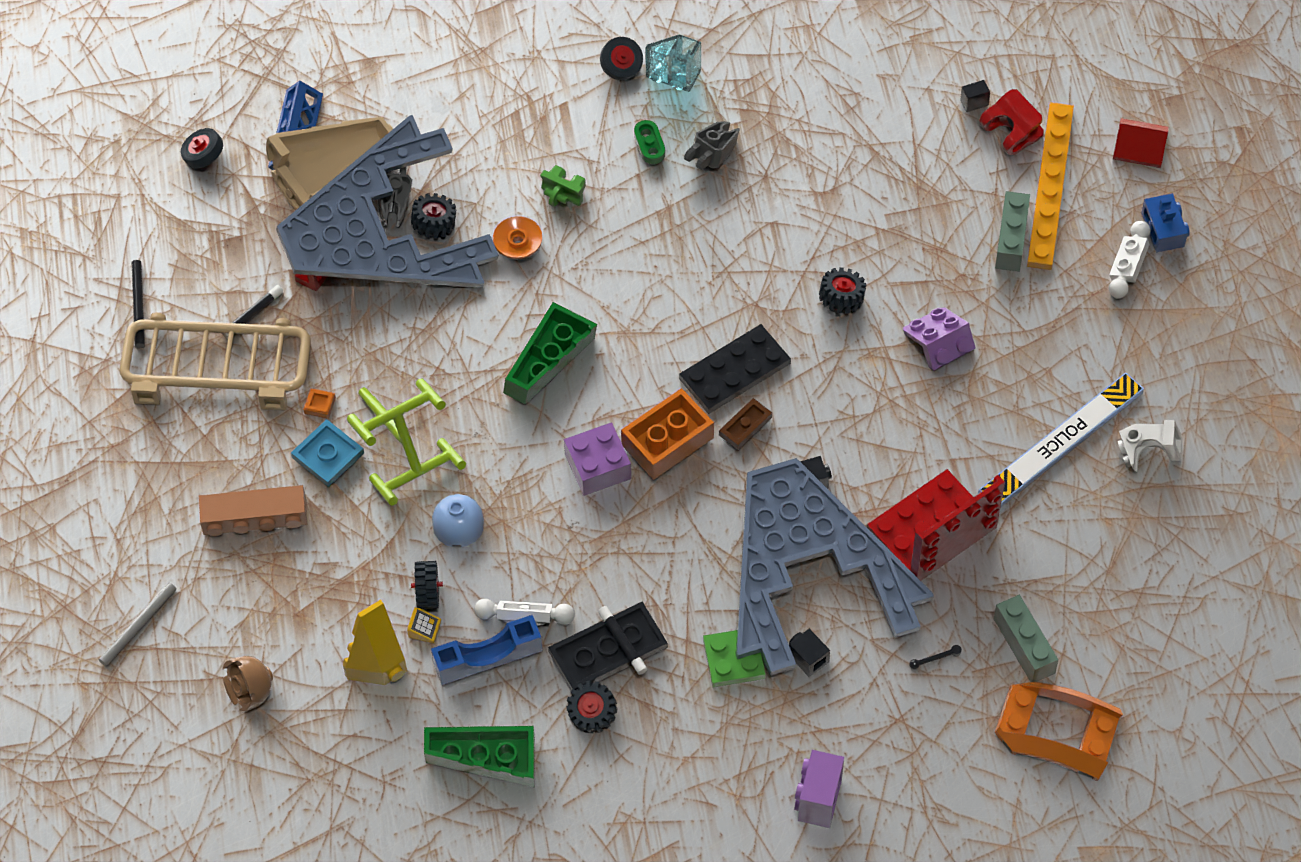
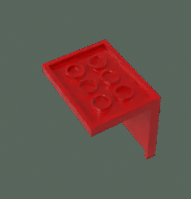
M946 469L869 522L867 528L922 581L997 528L1005 481L999 475H996L991 486L973 497L955 476Z

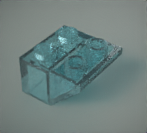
M678 34L647 44L645 47L646 77L652 81L670 85L675 89L690 92L701 72V42Z

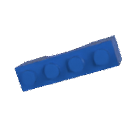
M533 614L507 623L501 632L485 641L464 644L455 640L431 648L433 664L441 685L543 651L542 638Z

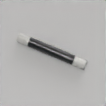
M276 285L232 323H248L284 292L283 289ZM222 333L228 339L229 333Z
M607 606L601 607L598 613L639 675L647 671L646 665Z

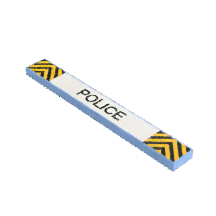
M1125 372L1001 471L998 475L1005 481L1001 507L1143 394L1144 388ZM994 478L982 486L978 494L991 486Z

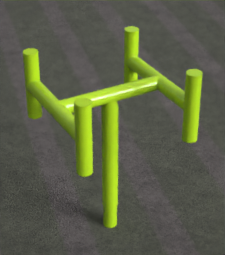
M423 378L416 381V386L422 392L421 394L389 410H386L367 388H361L358 394L376 417L364 423L355 414H350L347 417V422L368 446H373L376 443V438L370 431L383 424L403 445L411 467L410 470L387 482H384L377 473L369 476V481L391 506L396 505L398 502V498L392 490L448 461H451L459 470H463L466 467V462L444 438H440L437 441V446L443 453L422 464L419 462L403 414L428 401L437 410H443L446 406L443 399Z

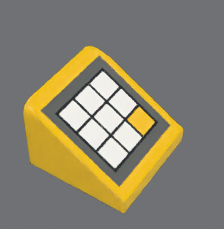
M414 607L407 628L408 637L434 644L442 621L441 618Z

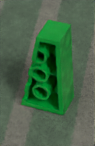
M552 302L505 378L503 393L526 405L595 339L598 324Z
M534 726L424 727V757L426 763L535 788Z

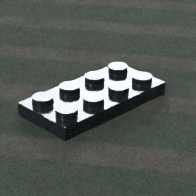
M760 324L679 373V380L704 410L710 414L790 365L791 358L764 326Z
M643 601L613 615L642 660L668 648V642ZM604 620L548 647V652L571 691L572 689L577 690V685L580 683L586 685V681H591V683L599 682L632 666Z

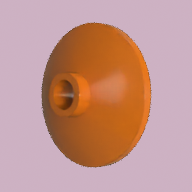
M510 217L500 222L495 228L493 243L496 250L503 256L511 259H523L533 255L540 248L542 231L535 221L527 217Z

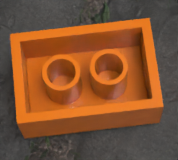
M682 388L621 429L623 447L653 480L714 438V422Z

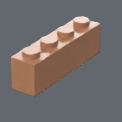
M303 485L199 495L200 525L203 535L219 536L222 533H246L251 530L270 531L280 527L297 528L301 525H308L306 496Z

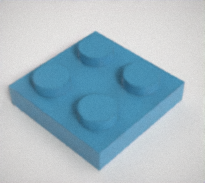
M326 419L291 452V457L329 487L364 454V448Z

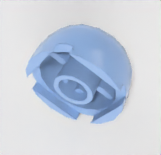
M461 494L447 496L434 509L432 515L434 534L440 542L450 547H453V545L465 547L476 542L483 532L484 518L482 509L469 496Z

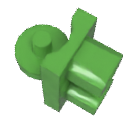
M557 165L549 172L543 170L540 174V177L543 179L541 189L545 190L544 195L549 196V205L555 207L559 202L566 204L568 201L577 206L581 205L583 202V191L586 187L585 178L574 175L571 181L565 179L566 171Z

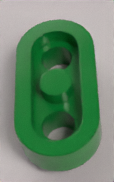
M650 120L638 122L634 127V138L642 159L648 164L662 162L665 158V145L658 126Z

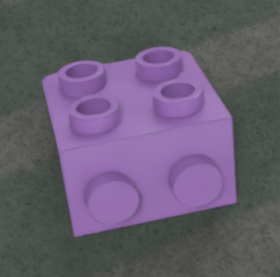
M944 307L936 308L926 316L912 320L903 327L905 335L923 346L928 367L933 371L976 348L969 323Z

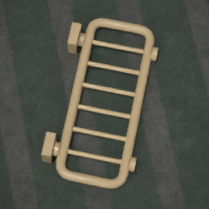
M155 312L151 314L150 320L135 321L127 328L120 362V375L123 380L132 384L131 393L134 404L160 405L161 394L159 386L259 390L258 397L262 410L286 411V392L297 390L305 383L311 338L306 330L301 327L291 326L290 320L286 318L277 319L275 325L166 320L164 314ZM142 329L154 330L147 374H132L130 372V364L135 335ZM159 330L179 331L172 376L152 375ZM184 331L204 332L197 377H177ZM209 332L229 333L222 379L202 378ZM234 333L254 334L248 380L227 379ZM259 335H279L273 381L253 380ZM284 336H296L301 339L296 378L289 382L278 381Z

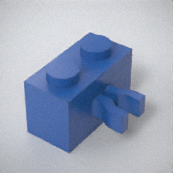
M1173 193L1144 199L1141 214L1144 221L1150 226V238L1156 253L1185 247L1190 230L1187 222H1183L1181 205L1175 201Z

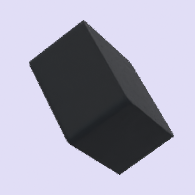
M985 80L962 86L960 101L966 112L989 105L990 90Z

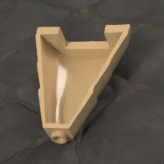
M383 117L342 121L341 124L315 126L309 129L280 132L267 138L266 154L267 160H272L274 165L273 168L275 170L271 171L273 178L286 200L297 210L393 130V127Z

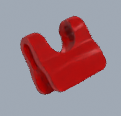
M1011 89L1001 96L995 104L982 113L979 120L980 125L986 131H992L1000 126H1007L1012 129V132L1006 136L1003 142V149L1008 155L1019 153L1025 147L1034 144L1044 136V129L1040 126L1043 120L1042 115L1017 89Z

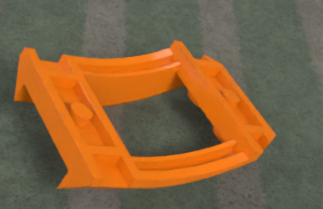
M1041 682L1012 684L1009 687L995 734L1001 742L1005 741L1011 749V754H1023L1053 762L1075 772L1081 771L1092 776L1093 780L1098 781L1108 764L1106 761L1118 721L1123 716V713L1118 707L1073 689ZM1037 696L1057 699L1091 711L1079 749L1057 741L1025 734Z

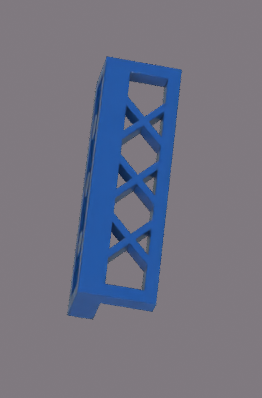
M300 80L286 89L276 133L315 127L323 93ZM305 94L314 98L313 105L309 106ZM302 112L306 113L309 120L308 125H304L300 117ZM272 160L269 161L268 168L275 170Z

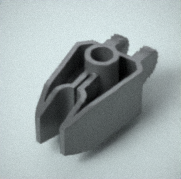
M721 121L696 132L693 145L686 151L684 159L690 162L697 158L696 167L700 170L707 166L719 168L732 153L737 143L740 129L736 128L729 131L730 122Z
M407 167L400 168V174L391 173V171L386 173L392 186L393 194L378 199L379 214L384 226L387 225L388 213L392 212V206L393 212L397 215L396 227H399L404 219L413 181L409 175H406Z

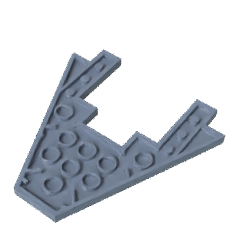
M413 115L408 116L277 226L276 231L293 273L475 288L483 287L485 282L478 265L497 260L499 256L490 234L420 255L412 234L388 241L372 203L374 200L393 194L387 172L452 153L453 148L445 129L441 128L421 134Z
M797 458L749 471L746 478L736 657L740 659L761 652L770 676L796 667V662L770 599L772 596L789 592L793 589L786 566L832 553L841 576L866 569L894 638L919 631L921 626L912 606L932 601L934 598L933 593Z

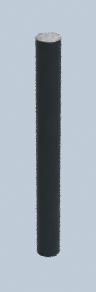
M133 260L131 262L134 322L144 320L142 265L140 260ZM144 329L139 330L135 335L134 341L135 348L137 349L145 347Z

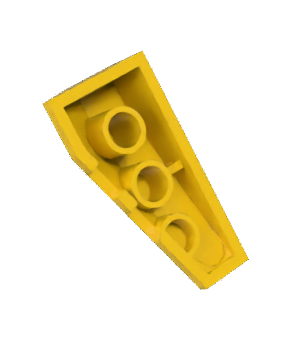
M380 599L357 614L352 634L355 636L354 641L348 644L347 650L350 654L349 657L343 660V669L348 680L386 685L391 681H398L407 672L404 655L385 605Z

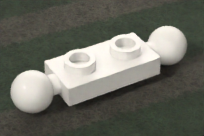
M1137 221L1131 226L1132 237H1123L1109 274L1112 281L1109 284L1108 290L1114 298L1125 297L1129 290L1127 282H1136L1150 245L1148 241L1150 226L1145 221Z
M481 599L475 604L474 608L475 614L480 619L487 620L492 618L493 615H497V619L503 620L505 623L533 614L537 625H544L545 622L550 623L551 619H555L561 625H567L575 617L574 609L568 604H560L556 608H552L553 604L500 601L499 605H496L490 599Z

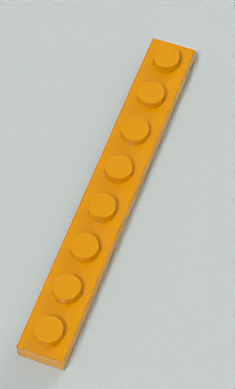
M1052 102L1049 104L1027 267L1052 270L1074 105Z

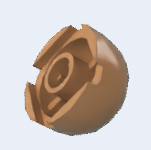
M253 656L236 657L224 663L223 670L227 668V676L223 677V683L231 702L234 705L239 702L242 706L239 710L247 711L253 709L267 699L271 691V681L273 680L269 667Z

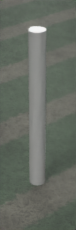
M169 582L99 658V661L104 666H107L177 588Z

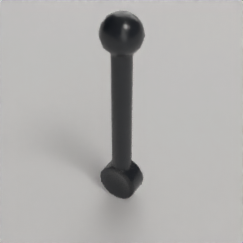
M953 645L951 650L920 660L912 659L909 663L910 668L915 670L922 664L950 655L957 657L961 654L962 648L959 645Z

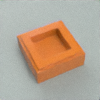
M311 388L303 409L304 414L329 419L336 399L335 393Z

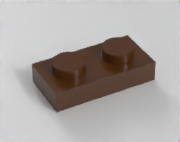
M752 398L719 430V436L739 450L772 418V412Z

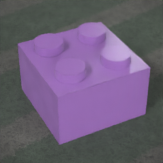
M612 422L564 439L565 456L583 496L632 479L631 463Z
M812 750L810 759H804L801 783H798L795 794L794 810L799 811L798 821L825 828L831 827L842 782L843 756Z

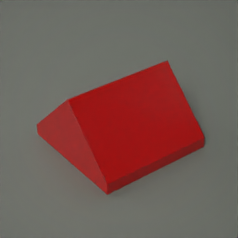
M1120 118L1113 160L1161 168L1169 127Z

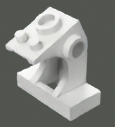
M1164 420V424H1134L1119 431L1122 440L1118 441L1119 448L1123 456L1128 455L1123 458L1127 468L1132 466L1135 473H1138L1140 454L1150 447H1158L1164 450L1170 461H1181L1182 435L1175 420Z

